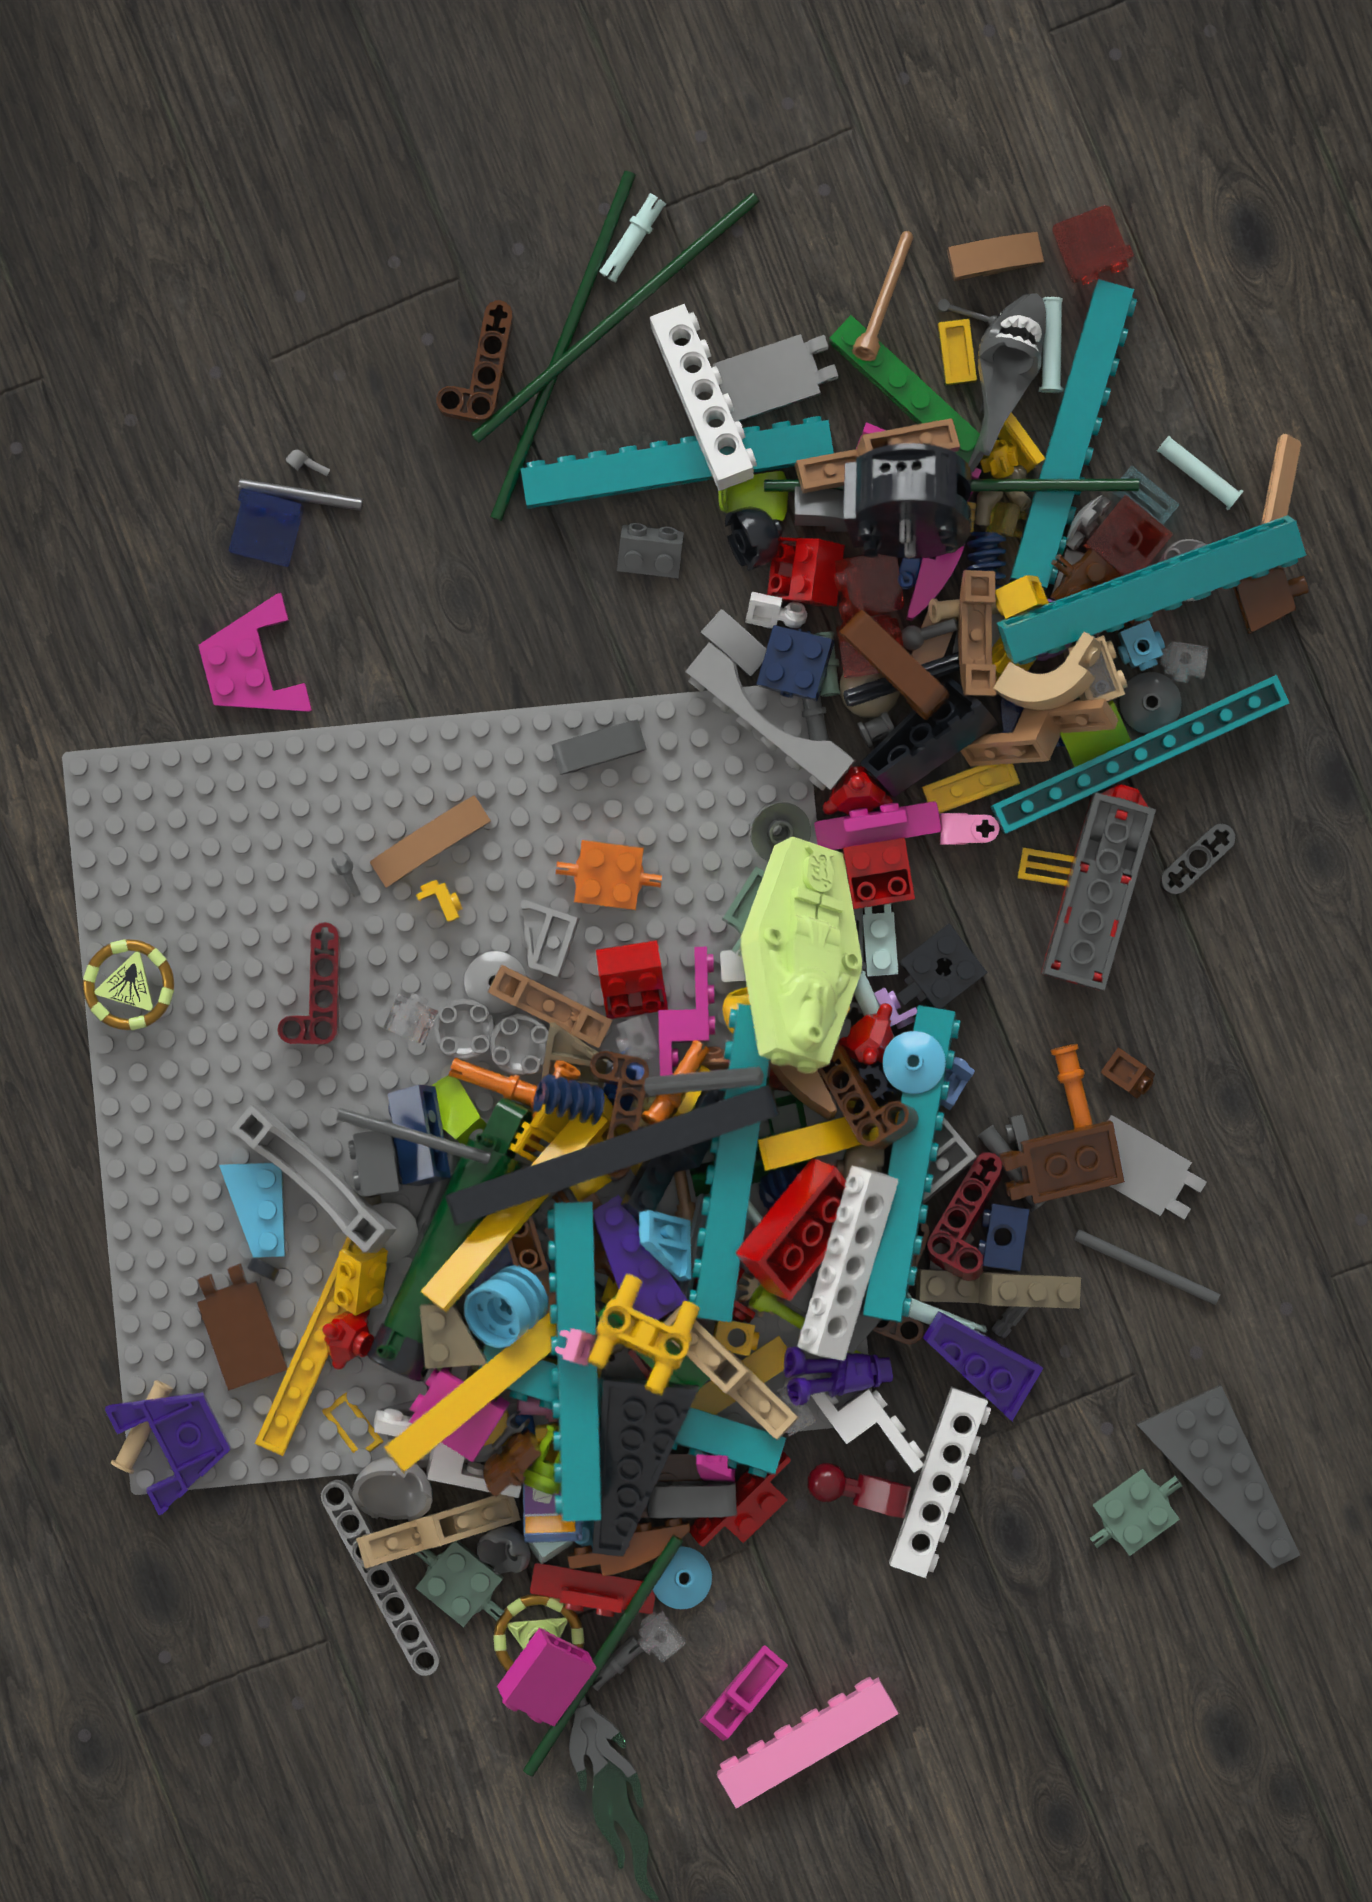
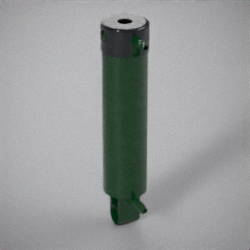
M502 1098L496 1104L483 1133H478L475 1140L469 1138L467 1146L491 1153L488 1165L460 1157L384 1322L381 1323L367 1353V1357L371 1361L417 1382L424 1381L429 1368L425 1369L420 1306L422 1304H433V1302L426 1298L421 1290L486 1217L483 1216L455 1226L445 1195L520 1170L523 1163L514 1159L517 1153L509 1148L512 1143L516 1144L518 1141L515 1138L517 1132L522 1134L524 1128L521 1127L523 1122L531 1124L532 1110L507 1098ZM460 1296L459 1299L454 1303V1305H455L456 1307H457V1305H458V1302H459L461 1296Z

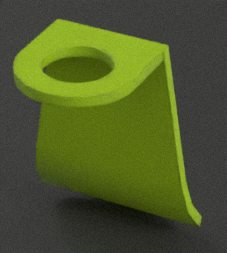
M774 471L756 474L752 479L718 491L721 511L729 513L744 507H757L766 511L773 519L783 521L787 512L788 492H764V480H786L784 472Z
M448 1075L432 1085L436 1087L442 1128L460 1144L466 1145L473 1131L477 1129H483L484 1131L487 1123L480 1117L458 1078Z

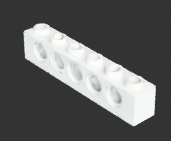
M685 304L651 316V330L718 491L754 478L753 467L757 465L751 448L745 449L742 439L745 438V434L740 421H733L730 413L734 411L728 393L723 395L719 385L723 384L718 368L716 366L711 368L708 358L711 357V353L706 340L700 341L696 331L700 330L694 312L688 313ZM679 338H686L690 341L685 346H678L674 343ZM690 365H697L701 368L696 373H689L685 370ZM702 392H709L712 394V397L708 400H700L697 398V395ZM713 419H719L724 422L718 428L708 425ZM725 446L735 449L734 453L730 455H723L719 451Z
M851 1166L797 1347L815 1355L845 1360L898 1185V1179L880 1172Z
M951 1386L889 1560L890 1566L926 1578L928 1571L934 1572L939 1555L935 1554L938 1542L944 1543L949 1530V1525L945 1524L948 1513H955L960 1496L955 1495L959 1483L965 1484L970 1471V1466H967L966 1462L969 1454L975 1455L981 1437L976 1436L980 1424L986 1425L991 1408L987 1406L988 1400L986 1398ZM959 1416L970 1418V1428L965 1432H958L954 1429V1421ZM950 1445L960 1448V1456L953 1462L946 1461L943 1457L944 1449ZM938 1475H946L950 1479V1485L944 1491H937L933 1488V1480ZM929 1504L938 1506L940 1510L939 1516L934 1520H926L922 1516L924 1507ZM917 1534L927 1535L929 1537L928 1546L922 1550L915 1549L912 1546L914 1536Z

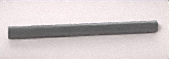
M339 1108L336 1120L486 1165H488L491 1156L490 1152L343 1108Z
M1078 1229L1074 1237V1241L1213 1305H1216L1218 1302L1219 1293Z

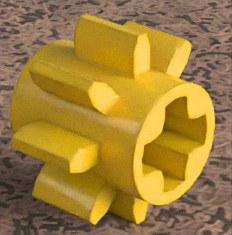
M996 440L990 455H984L980 463L984 473L991 471L993 477L999 479L1013 474L1014 466L1019 465L1017 460L1020 458L1015 445L1008 447L1005 440Z

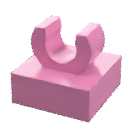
M571 1328V1331H560V1335L567 1337L568 1341L564 1349L556 1347L555 1351L563 1355L562 1359L588 1366L587 1360L594 1346L596 1335Z

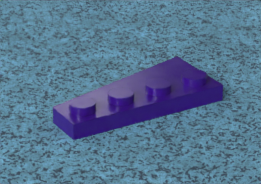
M940 1311L936 1314L923 1337L926 1342L1011 1421H1013L1043 1370V1367L1038 1363Z

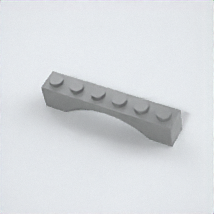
M708 643L685 671L691 676L688 680L689 683L701 692L705 689L709 690L715 695L712 701L725 712L729 708L739 715L736 719L738 723L750 732L755 728L763 734L760 740L773 751L779 747L787 754L784 760L798 771L802 767L812 774L809 780L822 791L826 787L833 790L856 762L855 759L833 741H813L799 738L782 731L767 721L747 697L739 679L736 663L712 643Z
M250 1105L231 1128L252 1149L279 1167L305 1189L329 1213L341 1230L365 1253H378L397 1230L264 1106Z

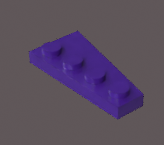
M617 1195L593 1211V1219L618 1290L626 1274L642 1280L643 1283L632 1307L635 1311L658 1320L680 1306L683 1301H687L669 1271L640 1244L639 1226L631 1213L621 1205L622 1200Z

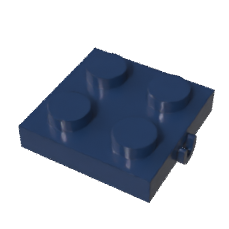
M773 625L757 685L761 688L781 692L780 695L787 698H793L794 695L818 701L835 642L833 639L813 635L810 631L804 632L801 629L796 631Z

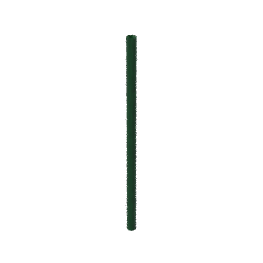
M673 1535L596 1654L593 1659L596 1670L556 1725L550 1726L523 1769L527 1775L531 1777L535 1775L683 1543L677 1536Z

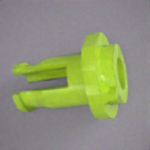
M548 1424L546 1427L548 1429L547 1434L539 1445L541 1455L525 1470L523 1483L541 1492L555 1495L561 1490L560 1482L555 1483L554 1464L560 1463V1451L555 1463L545 1460L553 1441V1432H556L558 1427Z

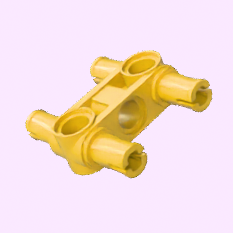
M626 1274L615 1299L608 1301L596 1328V1335L598 1337L587 1362L604 1369L615 1344L626 1346L654 1359L655 1366L645 1389L657 1395H662L672 1372L680 1368L692 1341L690 1331L700 1311V1307L688 1301H683L673 1325L668 1326L634 1310L632 1306L643 1281ZM611 1314L620 1316L623 1326L619 1329L612 1328L607 1322V1317ZM667 1341L678 1343L680 1354L670 1355L665 1349V1343Z

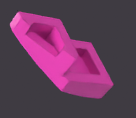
M697 1455L696 1465L702 1480L735 1482V1469H728V1456Z

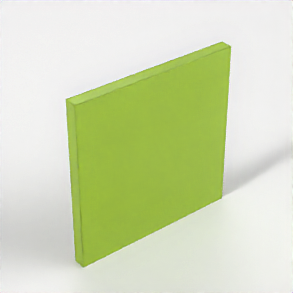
M1113 700L1108 702L1119 720L1115 729L1071 733L1060 732L1061 739L1074 767L1131 742Z

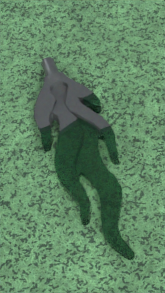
M584 1697L574 1712L575 1717L569 1745L570 1758L579 1778L580 1789L585 1791L587 1787V1772L584 1763V1756L586 1754L593 1764L592 1805L596 1824L617 1854L618 1867L620 1869L624 1867L625 1851L614 1829V1820L622 1826L631 1843L635 1879L641 1890L650 1899L657 1902L659 1897L650 1886L646 1875L648 1836L643 1826L635 1817L627 1797L626 1781L632 1785L637 1805L640 1808L644 1807L637 1771L629 1760L608 1741V1739H611L621 1748L626 1747V1741L619 1729L610 1720L597 1712L590 1702L587 1703L586 1697Z

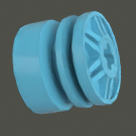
M515 1265L503 1267L467 1296L464 1304L465 1319L470 1330L485 1344L496 1348L508 1347L546 1315L548 1296L543 1284L527 1269Z

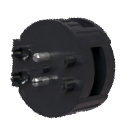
M903 443L879 447L862 454L856 459V462L845 463L844 521L853 547H864V556L869 558H877L878 554L907 559L936 557L956 552L959 548L963 547L971 534V508L967 501L972 491V472L968 463L958 456L957 452L935 445Z

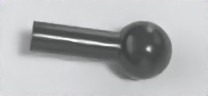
M953 618L921 629L914 625L907 626L900 633V642L904 648L916 650L923 645L924 640L958 630L956 619Z

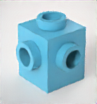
M1149 620L1117 634L1122 645L1118 647V651L1124 664L1129 663L1131 669L1139 666L1141 671L1158 665L1156 659L1163 655L1161 649L1165 648V644L1160 632L1153 631ZM1138 643L1145 646V652L1138 650Z

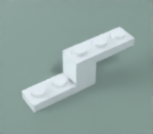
M818 1373L798 1376V1378H806L807 1380L820 1377ZM865 1389L838 1409L834 1406L839 1402L835 1396L832 1398L828 1396V1392L811 1395L846 1444L877 1422L913 1472L924 1466L920 1460L924 1453L914 1440L908 1443L901 1433L906 1431L896 1415L890 1418L883 1408L888 1404L877 1390L871 1393L869 1389Z
M395 1409L377 1410L374 1419V1432L397 1437L412 1425L409 1422L411 1417L405 1416L402 1412ZM439 1443L430 1451L426 1467L428 1480L490 1492L487 1490L482 1471L485 1469L484 1465L475 1462H469L467 1465L463 1464L465 1457L443 1443ZM510 1484L500 1494L519 1498L521 1485L515 1486Z

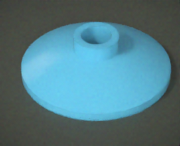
M908 1031L896 1036L888 1044L883 1055L885 1076L896 1089L905 1093L919 1094L932 1089L941 1080L945 1071L946 1060L941 1045L935 1038L924 1032ZM910 1056H917L920 1059L916 1067L908 1065Z
M680 1546L653 1589L654 1594L663 1604L674 1609H688L698 1605L707 1596L712 1583V1572L708 1561L697 1550ZM683 1572L687 1573L689 1577L686 1584L679 1582V1576Z

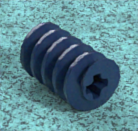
M971 532L970 536L976 539L967 542V547L976 550V552L968 554L967 560L975 562V564L967 567V570L995 571V590L1003 587L997 584V581L1006 578V574L998 572L997 568L1006 566V562L997 559V556L1005 554L1006 549L998 547V543L1006 541L1007 537L994 532Z
M548 1074L544 1076L536 1088L533 1109L539 1112L543 1104H545V1114L550 1115L554 1108L557 1107V1117L562 1118L566 1110H568L569 1120H574L579 1113L581 1123H586L589 1116H591V1123L595 1125L600 1119L604 1108V1092L599 1086L591 1087L587 1083L579 1084L575 1080L568 1081L566 1078H556L554 1075Z

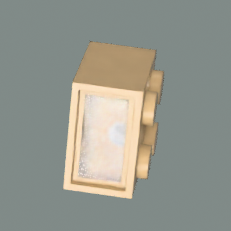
M1103 635L1095 638L1102 645L1099 659L1093 666H1089L1087 669L1096 679L1079 696L1081 701L1106 699L1109 702L1125 695L1123 690L1127 688L1125 676L1122 670L1116 671L1113 662L1117 658L1111 640L1106 642ZM1075 646L1063 652L1065 659L1068 658Z

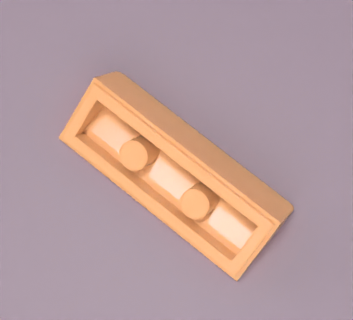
M1282 434L1277 440L1261 525L1288 515L1301 442L1287 434Z

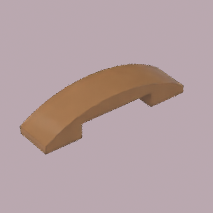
M963 571L959 601L958 649L962 688L966 696H996V691L993 689L996 684V664H992V604L995 603V571Z
M473 795L370 861V864L387 888L461 839L468 837L490 823L491 820L476 796Z
M502 964L488 990V993L548 1023H556L573 1036L597 1048L600 1047L613 1021Z

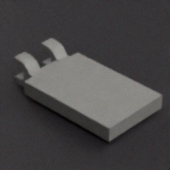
M800 334L714 363L713 367L716 366L723 382V384H720L722 394L728 393L734 411L730 412L733 421H743L820 395L818 385L837 380L838 373L835 364L818 370L813 354L828 350L825 335L804 343Z
M1110 1115L1107 1121L1111 1120L1114 1124L1124 1176V1183L1111 1185L1110 1187L1161 1216L1164 1209H1167L1180 1218L1185 1219L1191 1208L1177 1201V1196L1185 1184L1201 1193L1207 1182L1187 1171L1192 1162L1120 1119Z

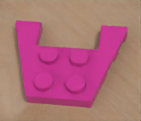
M282 593L274 595L198 645L215 706L301 712L312 711L305 683L276 691L273 690L258 629L289 621Z

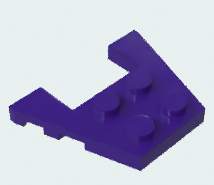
M203 1392L112 1404L105 1407V1412L117 1435L147 1421L175 1474L147 1487L146 1492L158 1515L168 1510V1507L178 1497L180 1498L186 1493L188 1488L199 1477L204 1476L231 1450V1446Z

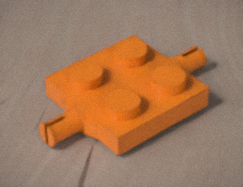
M582 839L580 856L576 864L557 861L556 866L569 869L556 868V875L574 876L576 885L574 902L636 910L637 897L642 885L661 888V882L650 881V879L662 881V875L644 873L642 865L644 848Z

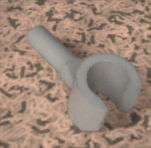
M293 450L286 458V461L297 471L303 464L325 476L330 471V469L312 461L300 450Z

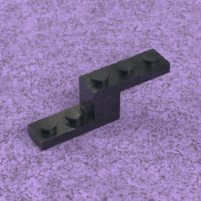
M719 1089L702 1091L693 1110L724 1100L725 1091ZM712 1138L644 1161L621 1205L638 1221H640V1212L648 1210L655 1212L675 1172L698 1168L711 1145Z

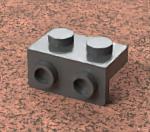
M640 523L622 525L617 571L679 578L684 532L677 531L672 527L649 528Z

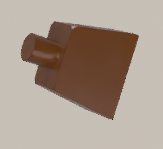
M1283 568L1270 569L1267 575L1259 578H1251V576L1240 580L1239 585L1233 587L1248 634L1295 611L1296 605L1293 598L1309 593L1308 585L1303 575L1287 580Z

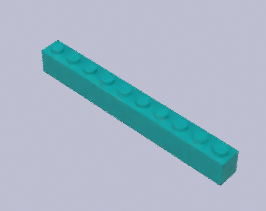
M1101 279L1097 280L1039 479H1085L1080 477L1083 465L1089 466L1094 448L1088 447L1092 435H1098L1102 423V418L1097 417L1100 405L1106 407L1111 388H1107L1106 384L1109 375L1115 377L1120 361L1119 358H1115L1118 346H1124L1128 334V329L1123 328L1126 316H1133L1137 299L1132 298L1134 289ZM1043 491L1034 493L1010 575V581L1030 575L1039 577L1044 591L1047 589L1048 584L1054 585L1058 569L1051 562L1053 559L1055 560L1057 554L1063 555L1067 537L1062 535L1065 525H1071L1074 519L1076 507L1071 506L1074 494L1080 496L1081 491Z
M821 416L803 419V424L791 426L790 421L772 424V429L760 431V426L743 428L745 438L742 439L745 449L751 448L757 463L753 467V473L795 467L796 460L834 453L829 420L822 421ZM696 436L681 438L679 444L668 445V441L653 442L649 444L650 448L637 450V446L619 448V453L607 455L606 450L588 453V458L576 460L575 455L557 458L558 463L545 465V460H537L526 463L527 468L521 469L527 509L714 479ZM725 446L719 452L723 455H730L734 453L735 449Z
M1286 515L997 622V626L1007 657L1014 664H1027L1036 660V655L1045 652L1053 654L1064 650L1066 644L1074 641L1078 642L1083 632L1095 637L1094 634L1104 630L1106 632L1117 631L1124 627L1123 623L1128 621L1149 619L1153 616V612L1163 608L1166 611L1176 609L1182 605V601L1190 598L1194 600L1206 598L1211 595L1212 590L1220 587L1223 589L1233 588L1240 584V580L1250 576L1251 578L1265 576L1269 573V569L1279 565L1280 567L1292 566L1298 563V558L1306 556V552L1296 520Z
M1275 675L998 802L990 808L1002 834L1005 835L1095 792L1101 791L1275 711L1290 702L1278 676Z
M737 1003V1010L731 1009L728 1028H734L732 1041L726 1040L724 1059H729L728 1069L760 1067L764 1074L763 1083L757 1086L719 1089L725 1091L724 1100L766 1086L769 1059L759 1056L750 1004ZM760 1122L714 1137L711 1141L710 1153H716L714 1166L708 1165L706 1184H711L710 1196H704L701 1215L707 1216L705 1228L699 1227L697 1246L702 1247L701 1259L694 1260L692 1277L698 1278L696 1290H690L688 1302L700 1307L696 1318L731 1322L740 1265V1259L735 1252L743 1244Z
M920 1005L917 1007L913 1031L929 1034L939 1042L945 1054L946 1066L941 1080L932 1089L919 1094L902 1092L901 1103L915 1109L918 1114V1124L912 1132L893 1143L888 1176L899 1181L870 1274L863 1312L865 1317L902 1323L903 1316L909 1317L912 1298H906L909 1285H915L917 1267H912L914 1254L920 1255L923 1236H917L919 1223L925 1224L928 1205H923L925 1192L931 1193L934 1174H928L930 1161L936 1162L939 1144L934 1143L936 1130L942 1131L944 1113L939 1112L941 1100H947L950 1082L945 1081L947 1069H953L955 1051L950 1050L952 1038L958 1039L961 1020H955V1011ZM910 1056L908 1059V1065L911 1067H916L920 1062L917 1056ZM904 1110L899 1111L897 1125L901 1124L905 1119Z
M592 1202L553 1203V1210H547L548 1229H554V1241H548L549 1260L555 1261V1273H549V1291L555 1292L556 1305H550V1324H556L557 1336H551V1355H557V1368H552V1387H558V1400H552L553 1419H559V1432H553L554 1451H560V1463L554 1464L555 1483L560 1482L561 1495H555V1514H561L562 1521L601 1520L597 1367L588 1363V1366L562 1359L563 1355L555 1351L556 1347L563 1349L566 1347L568 1338L560 1335L562 1330L571 1331V1328L596 1335Z
M485 1344L483 1353L487 1357V1363L505 1348H496ZM544 1360L538 1362L505 1389L510 1391L509 1397L523 1402H527L528 1397L540 1401L539 1407L552 1411V1400H558V1387H552V1368H557V1364ZM478 1365L477 1371L484 1365ZM597 1378L598 1419L600 1420L599 1426H601L604 1379ZM690 1407L672 1449L676 1450L678 1445L690 1448L688 1454L695 1457L708 1454L728 1456V1467L736 1469L737 1464L749 1467V1474L766 1478L767 1473L771 1475L776 1473L786 1438L781 1437L779 1440H776L769 1432Z

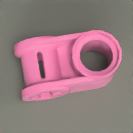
M940 813V845L987 843L994 840L999 833V824L990 815ZM982 820H988V824L994 826V832H989L988 838H983L982 833L976 831V826H980Z

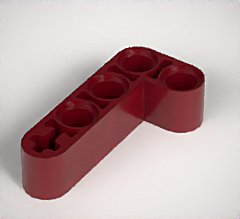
M319 923L311 931L309 1016H286L279 1022L277 1028L278 1035L286 1043L329 1044L338 1036L341 935L338 928L331 923ZM324 928H328V932L334 934V939L328 940L327 950L334 949V956L325 953L317 955V949L324 950V942L318 939V934L323 933ZM322 959H329L333 963V972L327 977H322L317 972V964ZM322 990H328L333 996L332 1004L327 1008H321L316 1001L317 994ZM289 1021H296L301 1027L299 1036L294 1039L287 1037L285 1034V1025ZM321 1021H326L332 1026V1034L327 1039H321L316 1034V1026Z
M986 1152L976 1158L927 1243L930 1260L935 1265L965 1281L978 1279L983 1271V1256L981 1252L974 1246L966 1243L965 1240L1002 1179V1161L996 1154ZM990 1165L993 1166L994 1172L989 1171L984 1178V1183L981 1182L983 1168L988 1169ZM975 1190L981 1194V1198L971 1202L964 1197L965 1194ZM954 1217H962L966 1223L960 1228H954L949 1224V1221ZM938 1243H946L950 1246V1250L945 1254H938L933 1248ZM966 1258H973L978 1264L973 1269H964L961 1266V1262Z

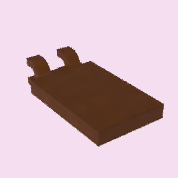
M1111 1120L1021 1141L1022 1151L999 1153L1002 1167L1004 1166L1006 1171L1021 1168L1023 1180L1005 1183L1007 1195L1010 1196L1012 1201L1031 1195L1032 1202L1035 1204L1124 1183L1114 1124Z
M241 1263L227 1269L233 1285L217 1290L212 1273L198 1279L205 1299L198 1301L197 1304L228 1391L288 1370L257 1281L248 1284Z

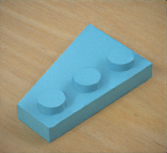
M273 1163L219 1165L253 1258L285 1256L283 1171Z

